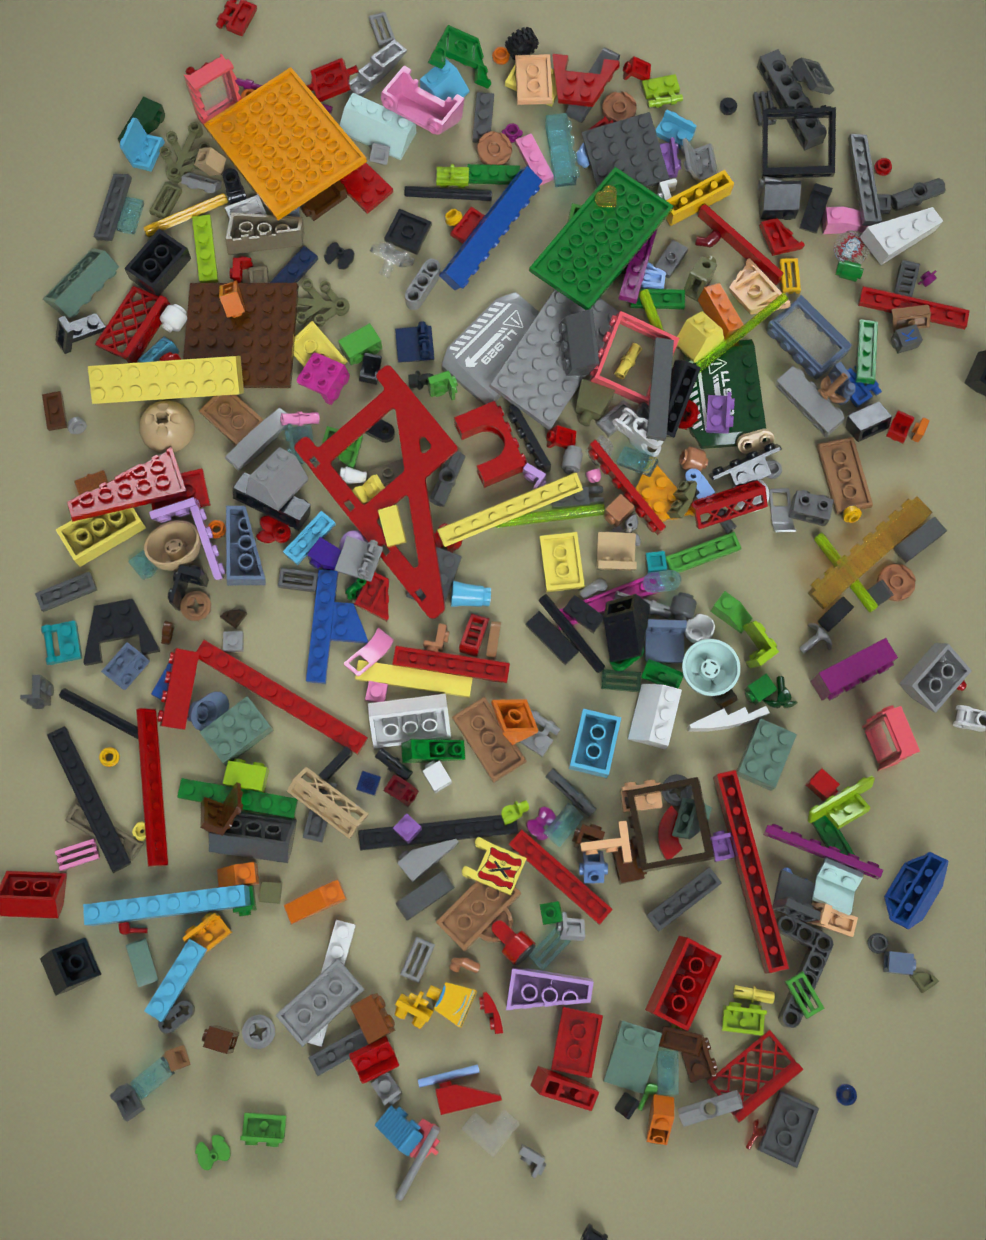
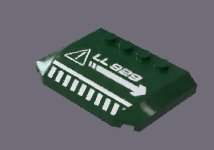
M752 339L725 342L724 347L696 363L684 355L683 360L701 367L689 398L690 401H693L698 406V411L700 412L698 421L693 424L694 427H689V431L692 437H695L701 449L737 446V439L741 435L766 429L755 345ZM727 392H731V398H735L734 410H730V416H734L733 427H729L728 434L706 433L708 395L727 396Z

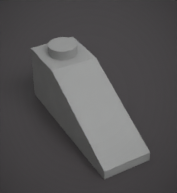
M457 839L413 849L410 852L406 850L398 857L400 861L397 864L414 883L456 847L459 842Z

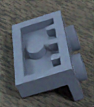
M127 642L101 672L123 690H126L149 664L150 660Z

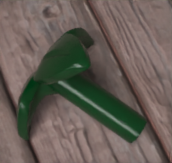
M778 676L776 678L777 700H764V703L777 709L781 706L784 709L793 707L798 702L791 701L792 697L789 690L785 687L784 677Z

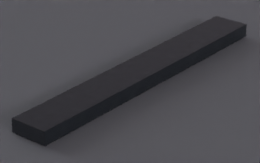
M64 726L47 734L111 871L115 873L131 865L132 863L67 728Z
M501 815L421 823L419 825L422 827V830L409 844L393 830V827L359 830V842L361 851L445 842L453 839L465 840L477 837L518 834L517 820L504 825Z

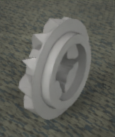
M255 1015L245 1022L242 1036L245 1043L251 1048H265L273 1041L275 1027L270 1018L264 1015ZM256 1024L259 1028H267L262 1033V1039L258 1035L251 1036L256 1031Z

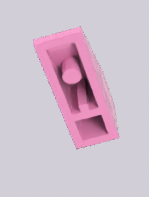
M826 207L821 219L823 234L863 233L868 227L862 225L860 210L848 207Z

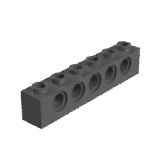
M779 49L760 56L757 68L780 109H784L787 106H794L795 109L811 106L809 98L803 93L801 84L794 78L793 70L789 68L785 56L780 53ZM819 118L787 119L804 151L824 142L827 131Z

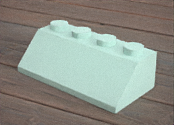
M352 93L346 103L340 121V127L350 138L369 147H372L373 143L390 147L389 156L398 160L402 159L416 134L415 123L355 93Z

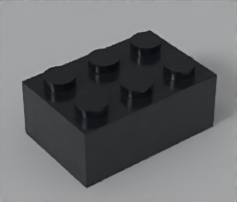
M158 229L124 269L130 280L147 292L159 297L191 260V256L187 247Z

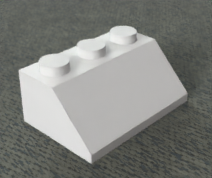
M641 684L628 740L666 749L669 745L682 690L666 685Z

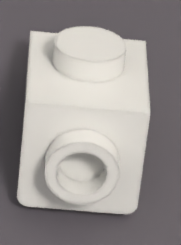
M670 179L659 182L657 195L664 200L670 199L672 197L670 192L675 191L677 180Z

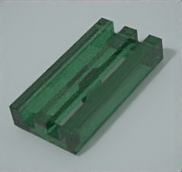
M603 669L601 689L640 692L641 672ZM606 675L637 677V680L607 678ZM606 682L636 684V687L606 684Z

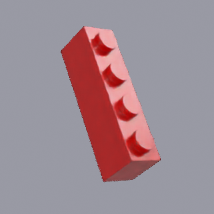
M175 648L174 652H170L168 663L171 664L170 672L166 671L164 683H168L166 691L163 690L161 702H164L163 710H159L157 717L160 726L185 730L200 652Z

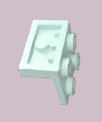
M825 858L816 874L812 900L831 905L833 909L850 915L853 908L854 894L863 879V873Z

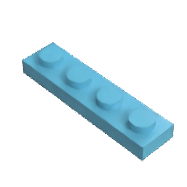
M189 939L144 1012L163 1022L208 949Z

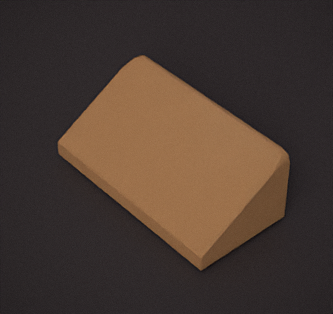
M929 305L892 309L893 332L915 324L918 329L929 328L931 318Z

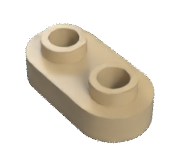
M760 429L741 435L737 439L736 445L739 451L744 454L760 451L767 444L774 443V435L768 429ZM764 438H768L766 442H762ZM750 443L749 447H744V445Z

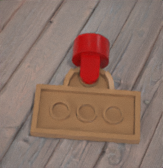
M476 881L436 921L464 952L478 938L489 943L502 941L506 945L502 950V954L513 965H519L535 948V942L524 931L516 934L512 930L513 918L508 907L522 894L516 887H514L512 894L508 895Z

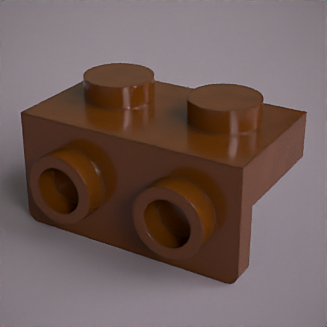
M582 824L580 829L576 828L572 842H575L574 847L578 848L582 838L590 841L603 840L605 832L601 831L602 827Z

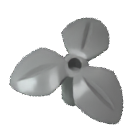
M636 514L626 519L624 522L625 530L621 527H615L610 532L632 533L638 527ZM636 534L635 546H640L641 539Z
M809 623L807 626L815 629L817 634L799 649L805 654L820 640L826 641L828 650L832 649V641L826 631L816 623Z

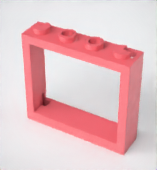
M619 311L609 321L611 327L609 332L607 331L602 341L605 343L603 348H600L598 351L599 364L590 372V375H592L590 381L613 389L616 394L638 404L645 402L649 406L651 383L646 396L600 376L618 326L621 324L654 340L656 337L674 340L673 354L679 338L625 312Z

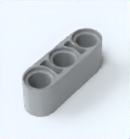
M428 259L407 288L405 300L406 306L409 309H419L439 280L440 263L436 259ZM426 283L425 286H420L419 284ZM411 297L417 298L416 300H410Z

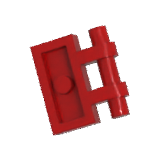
M229 0L224 5L223 13L219 14L216 26L222 29L226 25L227 31L243 37L258 10L257 5L245 0H240L239 4H236L237 0Z

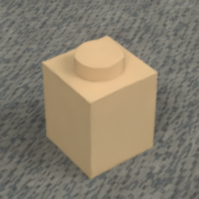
M211 147L199 149L194 165L209 176L221 175L226 158Z

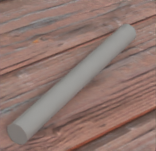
M433 1125L395 1195L397 1200L402 1201L440 1132L438 1126Z

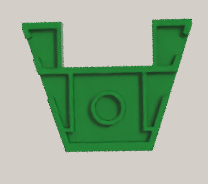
M448 25L431 54L428 63L442 69L445 66V59L448 57L465 66L475 69L474 83L488 89L491 86V80L487 77L488 69L482 60L484 55L479 38Z

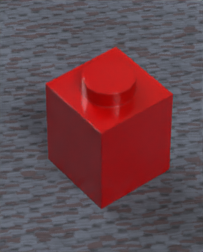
M821 768L805 786L824 801L838 793L836 788L840 784Z

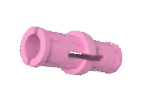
M297 411V413H281L280 415L281 425L303 426V424H319L320 420L318 412L303 413L302 411Z

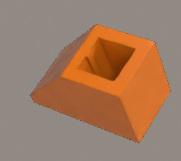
M653 1095L646 1142L662 1145L668 1144L674 1121V1097Z

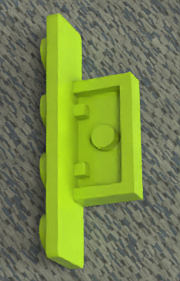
M873 775L868 778L863 777L856 785L844 788L837 796H830L820 806H813L809 810L807 821L811 824L826 815L833 825L840 829L869 812L870 806L860 794L872 788L875 778Z

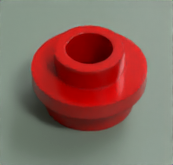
M887 158L877 160L874 165L875 172L881 176L888 175L892 170L891 161Z

